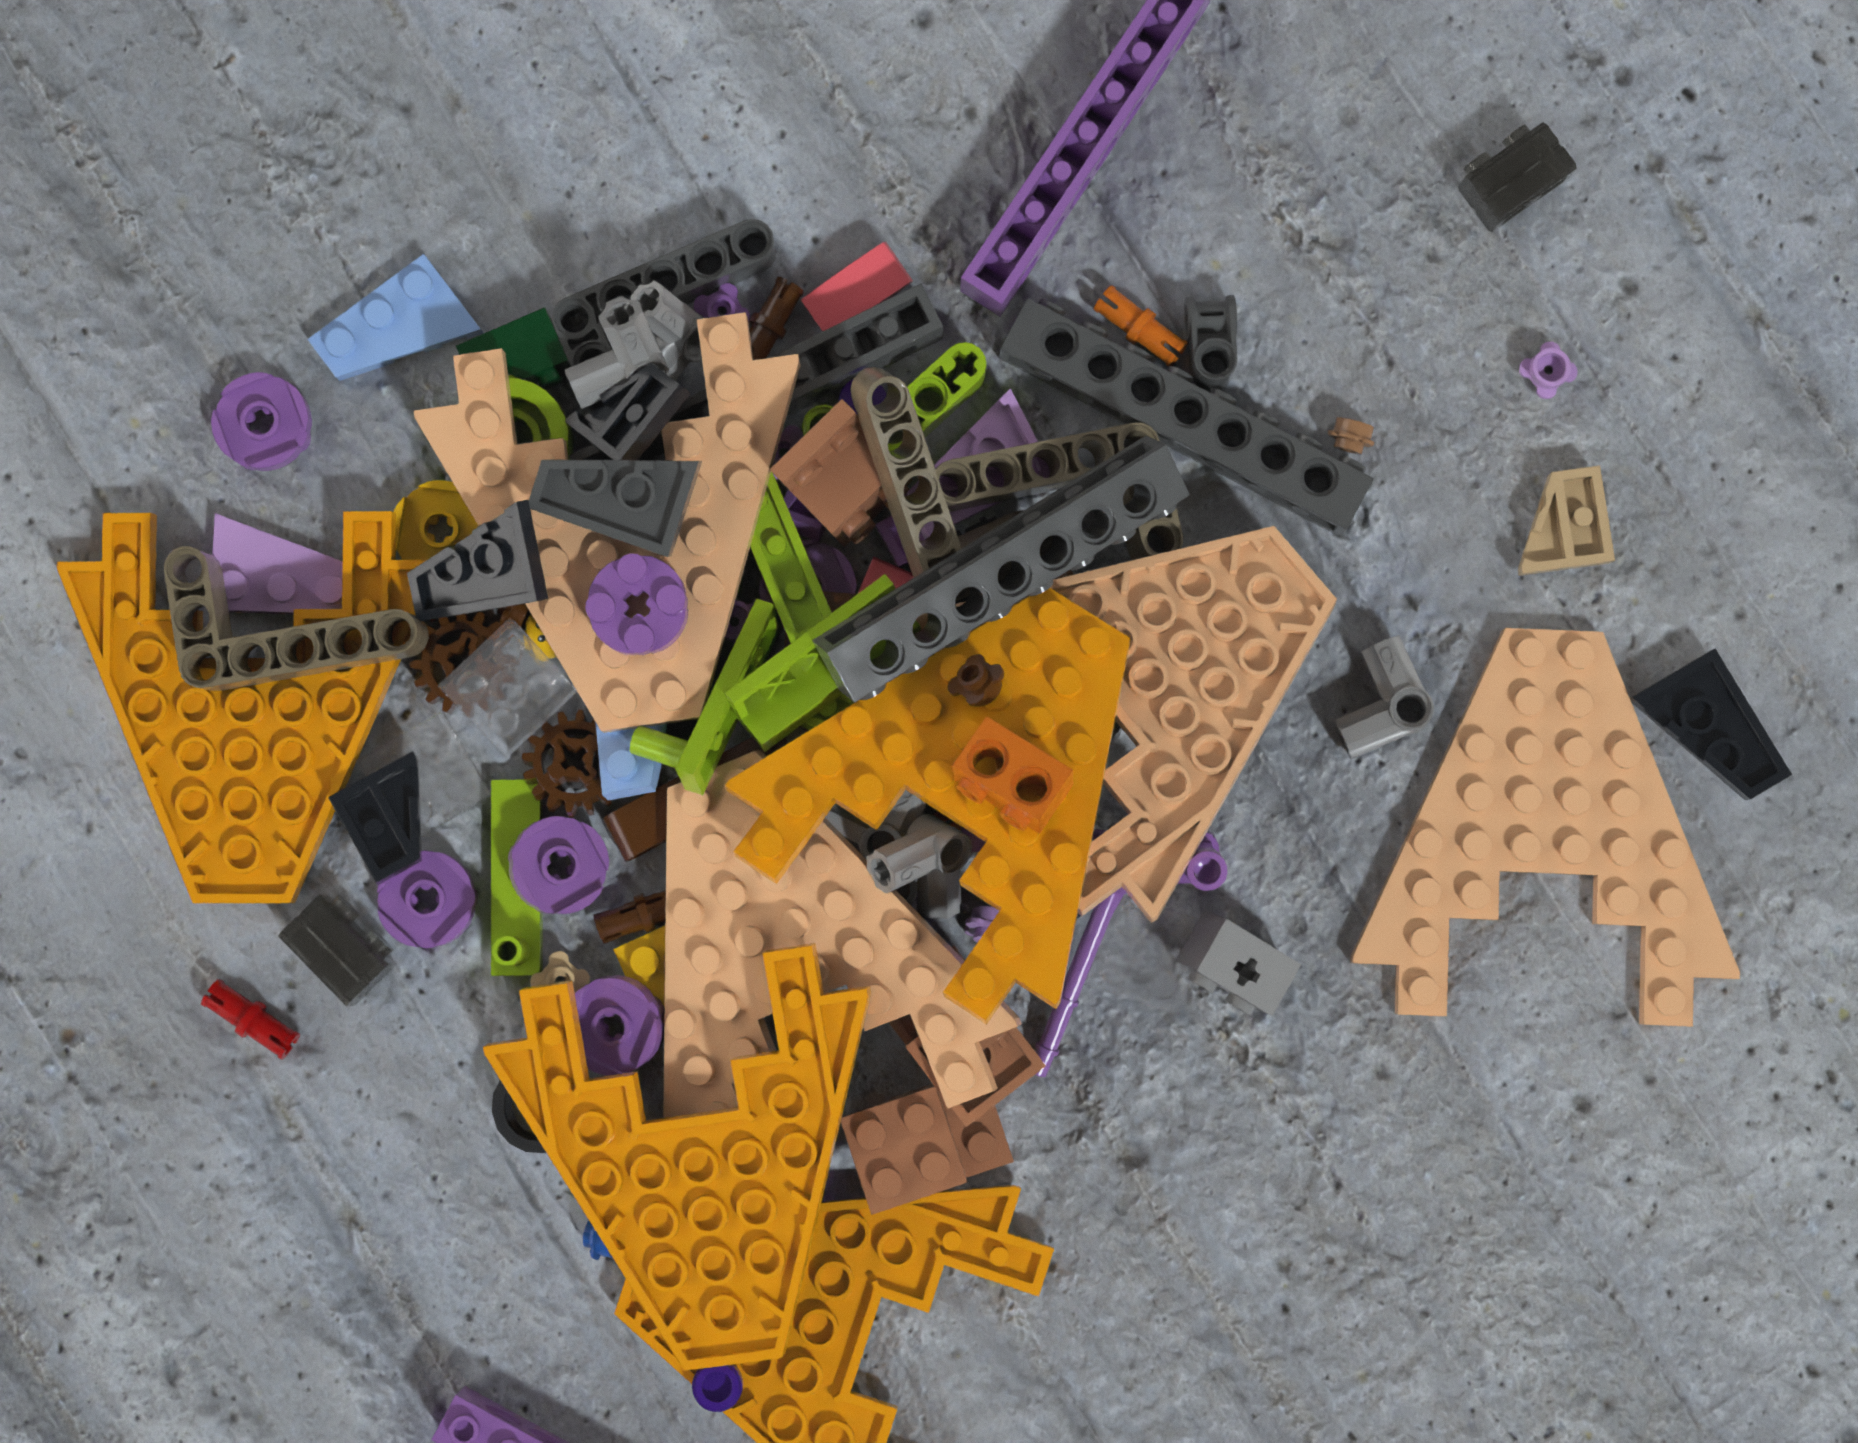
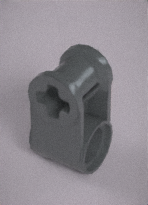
M1227 295L1224 301L1195 302L1193 297H1186L1184 302V324L1186 340L1189 342L1190 375L1194 378L1193 382L1196 386L1210 392L1211 388L1222 390L1230 382L1238 359L1235 296ZM1209 356L1218 357L1225 364L1226 370L1219 374H1211L1203 368L1201 360Z

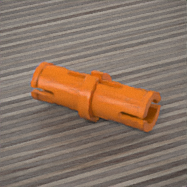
M1113 285L1109 286L1103 295L1117 305L1118 308H1112L1099 298L1093 310L1126 332L1125 338L1133 345L1139 342L1166 363V366H1173L1179 358L1165 348L1164 344L1167 343L1180 354H1183L1189 342L1181 339L1155 320L1156 313L1147 308L1143 311L1116 290V287Z

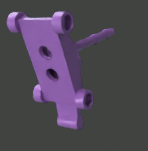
M961 826L960 831L971 839V852H979L986 842ZM1094 829L1092 841L1107 830ZM1209 830L1190 860L1178 884L1191 883L1197 889L1211 891L1219 888L1225 882L1228 874L1227 864L1219 852V844L1216 837ZM1123 887L1093 908L1065 977L1061 1002L1057 1009H1052L1041 1039L1035 1044V1052L1046 1065V1067L1035 1074L1037 1076H1047L1054 1056H1057L1059 1053L1058 1046L1074 1007H1077L1079 1004L1078 997L1107 926L1123 895L1127 893Z

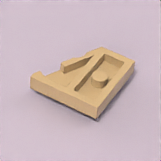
M1600 465L1551 472L1547 476L1518 566V575L1538 574L1614 562V549Z

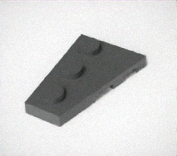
M541 460L529 498L530 509L670 557L672 556L702 461Z

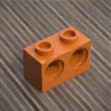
M987 716L952 765L954 781L958 783L956 788L965 797L978 804H982L986 800L1001 810L999 813L1000 817L1014 828L1025 831L1029 827L1039 834L1074 785L1073 769ZM987 757L996 758L1003 764L998 772L991 775L978 772L975 766L980 760ZM1028 784H1037L1046 791L1045 795L1035 802L1021 799L1018 792Z

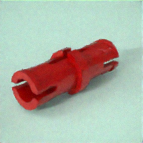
M220 978L207 990L211 995H204L201 1000L202 1006L209 1008L235 1026L234 1032L242 1038L247 1035L276 1054L281 1060L293 1049V1046L290 1044L292 1042L294 1044L297 1043L300 1038L299 1032L293 1031L267 1013L266 1005L260 1001L251 1002L226 985Z

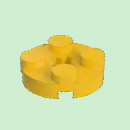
M446 480L425 482L417 486L418 489L412 491L407 497L404 496L394 509V513H396V550L402 560H428L446 547L457 544L479 527L453 482ZM439 517H446L447 525L453 528V533L451 536H446L444 542L436 543L435 536L428 533L429 525H437Z

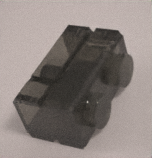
M1544 122L1531 131L1526 124L1522 125L1502 141L1506 148L1491 158L1486 151L1463 168L1467 175L1458 186L1459 192L1470 207L1476 211L1478 218L1491 233L1568 180L1577 169L1575 161L1566 149L1559 144L1558 138Z
M320 894L279 933L278 937L346 1007L355 1006L395 967L396 963L388 956L393 951V948L375 930H371L368 934L364 932L354 921L359 916V913L341 895H337L332 899L329 895Z

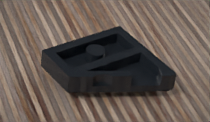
M650 363L633 374L626 383L616 385L603 393L601 398L604 404L585 416L575 411L568 416L565 422L613 460H639L690 395V392Z
M413 751L328 797L377 885L422 861L419 760Z

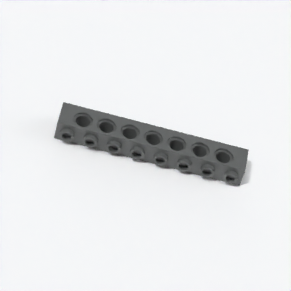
M921 283L770 357L798 354L801 366L787 415L842 389L846 383L854 379L859 372L866 368L876 367L883 369L942 340L943 325ZM706 389L686 398L668 422L710 416ZM662 430L639 460H665ZM594 444L569 455L571 460H613Z
M1027 298L1000 348L999 359L1123 424L1144 423L1149 425L1156 431L1160 442L1166 444L1167 447L1339 537L1348 529L1374 479L1364 473L1366 471L1364 465L1347 456H1340L1339 459H1336L1321 451L1323 445L1308 435L1297 433L1296 437L1278 429L1280 423L1266 413L1254 411L1253 414H1250L1236 407L1237 400L1224 391L1211 388L1210 392L1192 384L1194 378L1177 367L1168 366L1167 370L1149 361L1151 359L1149 353L1133 344L1126 343L1124 348L1106 339L1108 333L1091 322L1083 321L1081 325L1064 317L1066 313L1064 309L1049 300L1040 299L1037 303ZM1052 337H1063L1068 340L1072 350L1069 354L1062 357L1053 356L1047 351L1045 343ZM1095 359H1105L1112 364L1114 374L1107 379L1095 378L1089 372L1088 364ZM1138 381H1147L1155 387L1157 397L1149 402L1139 401L1133 396L1131 386ZM1182 403L1191 404L1198 410L1200 419L1194 424H1184L1176 418L1174 408ZM1227 425L1237 428L1242 435V444L1236 447H1228L1222 444L1218 438L1217 430ZM1266 448L1279 450L1285 458V466L1278 470L1266 467L1261 460V451ZM1317 470L1323 473L1328 482L1327 490L1324 492L1310 490L1304 481L1305 472Z
M1145 436L812 641L836 686L854 703L858 700L873 698L885 689L887 682L898 675L912 673L922 668L927 663L928 657L944 647L950 648L964 642L969 637L970 631L986 621L992 622L1006 616L1011 611L1012 605L1026 596H1035L1048 590L1053 585V580L1063 573L1087 566L1094 560V554L1105 547L1129 540L1136 533V528L1147 521L1169 515L1176 509L1177 503L1190 494L1167 445ZM1134 485V496L1124 505V493L1130 486ZM1093 510L1094 518L1091 525L1082 530L1081 524L1084 516ZM1052 536L1053 542L1050 550L1040 556L1042 542L1047 537ZM1011 561L1009 575L1004 580L998 581L999 569L1002 565ZM969 587L970 594L967 601L963 605L956 607L955 600L958 593L964 588ZM927 613L928 621L926 626L921 631L913 633L915 620L920 615ZM880 640H886L883 653L877 658L870 659V651L873 645Z

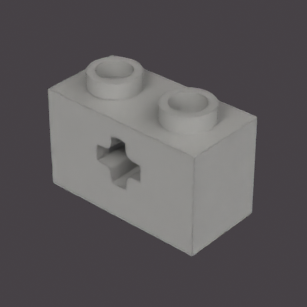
M1205 909L1175 960L1191 970L1187 977L1188 980L1211 993H1214L1217 986L1229 993L1225 1002L1250 1016L1255 1008L1273 1016L1301 966L1297 961L1230 920Z

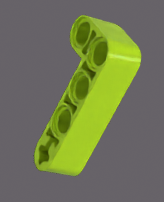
M963 342L950 347L907 386L925 438L979 390L984 383L987 366L986 358L982 350L975 344ZM959 361L963 365L968 364L970 361L973 362V376L970 377L965 372L961 373L953 380L952 391L955 394H951L946 383L956 374V362ZM933 391L940 395L943 402L938 409L928 412L920 409L915 400L920 393ZM824 404L810 409L803 419V435L818 423L833 406ZM902 441L897 444L888 443V449L890 451L895 450Z

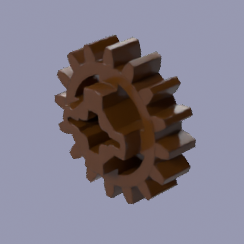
M478 612L473 621L469 620L467 613L456 615V621L454 622L448 617L439 618L441 625L439 629L435 630L427 626L429 639L426 647L420 652L422 653V658L410 662L412 669L423 672V676L414 682L415 686L419 689L431 688L425 700L432 705L443 698L442 711L448 714H452L457 705H460L461 712L466 717L472 716L473 705L478 704L485 712L491 711L489 698L495 696L504 701L507 696L501 689L502 684H515L517 680L507 673L508 667L519 664V659L516 656L507 655L506 653L507 650L515 645L514 640L511 637L499 639L498 636L502 633L504 626L496 621L487 628V615L482 612ZM462 632L459 640L447 646L441 645L449 636ZM485 638L489 640L494 648L496 664L488 661L483 651L486 644L484 642ZM469 652V657L475 661V666L473 669L464 668L461 673V669L455 665V660L457 657L465 658ZM434 662L439 663L446 674L443 683L445 685L444 688L435 676ZM482 680L489 681L481 690L465 695L468 693L471 685Z
M578 709L575 720L568 721L567 716L561 711L558 712L559 724L552 726L545 720L540 722L544 732L541 738L534 735L528 736L527 740L535 751L523 753L522 761L525 765L533 767V769L523 773V777L527 784H537L532 790L536 801L548 796L547 807L550 812L554 813L562 804L565 805L568 817L574 818L577 807L584 806L587 814L591 816L594 815L593 803L600 801L607 807L612 805L611 800L608 801L602 795L601 778L598 775L599 755L596 722L594 719L591 723L587 722L584 710ZM575 734L587 735L584 739L567 737ZM551 748L554 752L553 763L546 768L548 772L544 773L545 758ZM564 751L571 757H575L578 761L583 760L588 776H585L581 770L578 771L574 766L569 767ZM568 788H578L585 790L584 792L580 793L564 792Z

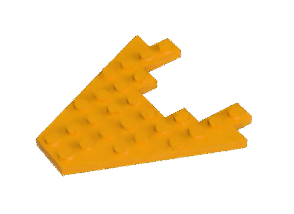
M343 511L342 609H294L293 627L390 609H401L416 616L407 573L427 560H396V513L392 511ZM103 513L102 561L57 562V570L192 903H295L335 813V809L328 797L345 789L401 659L222 691L195 688L184 681L179 671L170 610H155L157 515L153 513ZM197 610L193 616V626L197 632L203 630V611ZM401 621L394 626L391 638L396 646L404 645L411 636L409 623ZM358 629L350 631L344 639L345 652L351 655L356 653L362 645V635ZM310 638L303 639L296 647V657L301 664L307 662L314 652V646ZM205 658L202 661L200 673L204 680L210 679L215 674L217 669L215 658ZM248 658L249 668L253 672L259 670L265 662V658Z
M1051 588L1041 594L1027 597L1012 606L1011 611L1006 616L996 621L986 622L971 631L969 637L964 642L954 647L944 648L929 657L927 663L922 668L912 673L901 674L886 683L885 689L875 697L867 700H858L729 779L725 784L726 790L761 813L733 851L735 857L777 884L835 803L877 830L906 790L986 842L959 879L962 887L999 910L996 917L943 991L944 997L986 1025L1015 983L1057 1009L1061 1002L1130 646V637ZM975 654H981L990 665L999 664L1004 669V677L1001 680L1002 688L999 695L991 703L981 707L970 706L963 696H952L948 691L949 681L957 677L959 669L965 664L966 660ZM986 716L1073 769L1074 785L1040 834L1029 827L1025 831L1014 828L1000 817L999 813L1001 810L986 800L982 804L975 803L956 788L958 783L954 781L952 765ZM987 757L980 760L975 769L982 774L991 775L998 772L1003 764L996 758ZM1028 784L1020 789L1018 795L1025 801L1035 802L1040 800L1046 791L1037 784Z
M815 943L766 950L762 953L779 1050L737 1056L730 1060L738 1107L646 1120L638 1071L589 1078L572 980L524 987L519 990L527 1038L493 1042L483 1046L485 1057L684 1371L779 1359L786 1353L871 997L870 986L824 993Z
M1017 1185L946 1190L871 1215L866 1198L822 1201L786 1353L779 1359L734 1364L742 1374L743 1390L737 1403L730 1409L722 1412L756 1443H887L898 1406L851 1390L881 1297L929 1313L944 1265L1039 1297L1054 1247L1008 1232L1021 1187ZM625 1279L614 1314L692 1384L698 1369L683 1370L632 1287Z

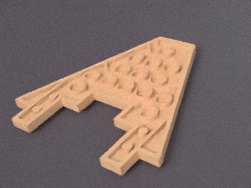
M746 312L697 319L710 416L668 422L662 429L665 460L702 461L672 556L666 557L530 509L548 599L525 604L603 733L635 729L638 726L649 727L697 720L707 703L771 474L770 468L774 463L801 366L798 354L753 360ZM502 348L454 355L453 360L459 404L414 410L415 420L479 526L494 520L515 502L529 501L541 460H569L567 444L563 438L517 444L506 354ZM630 553L652 556L665 562L679 575L687 592L688 620L683 632L671 646L654 654L634 656L624 655L613 650L596 635L585 610L589 589L596 575L610 562ZM642 593L638 597L630 595L626 600V603L629 605V609L626 612L627 616L633 618L637 613L644 617L648 615L651 610L646 605L649 595L646 593Z
M1275 526L1053 580L1051 589L1130 637V646L1115 721L1137 747L1105 770L1103 780L1105 787L1128 815L1091 842L1078 909L1081 917L1123 887L1151 923L1158 919L1336 605L1337 598ZM1026 596L1025 598H1023V599H1021L1020 601L1016 602V603L1013 604L1012 606L1016 605L1017 603L1021 602L1022 600L1026 599V598L1029 597V596ZM965 602L956 603L955 606L959 607ZM927 613L920 615L916 619L921 629L927 624Z
M1504 628L1496 641L1352 951L1350 963L1396 965L1395 1014L1447 1016L1449 918L1499 920L1500 872L1593 876L1592 924L1641 926L1639 1024L1693 1027L1694 977L1740 979V971L1603 632Z
M761 750L750 752L717 766L703 795L685 790L682 782L667 788L663 1118L738 1107L730 1060L737 1056L776 1051L764 1017L773 1013L762 953L766 950L811 943L816 944L824 993L847 985L848 989L870 986L871 997L863 1026L864 1031L908 1014L911 1015L947 1109L998 1089L979 1041L1020 1026L1022 1023L1019 1016L1003 1001L986 1025L944 997L943 991L964 960L896 889L885 893L875 886L872 876L867 871V859L826 818L821 822L777 884L735 857L733 851L761 813L726 790L725 784L732 777L767 757Z

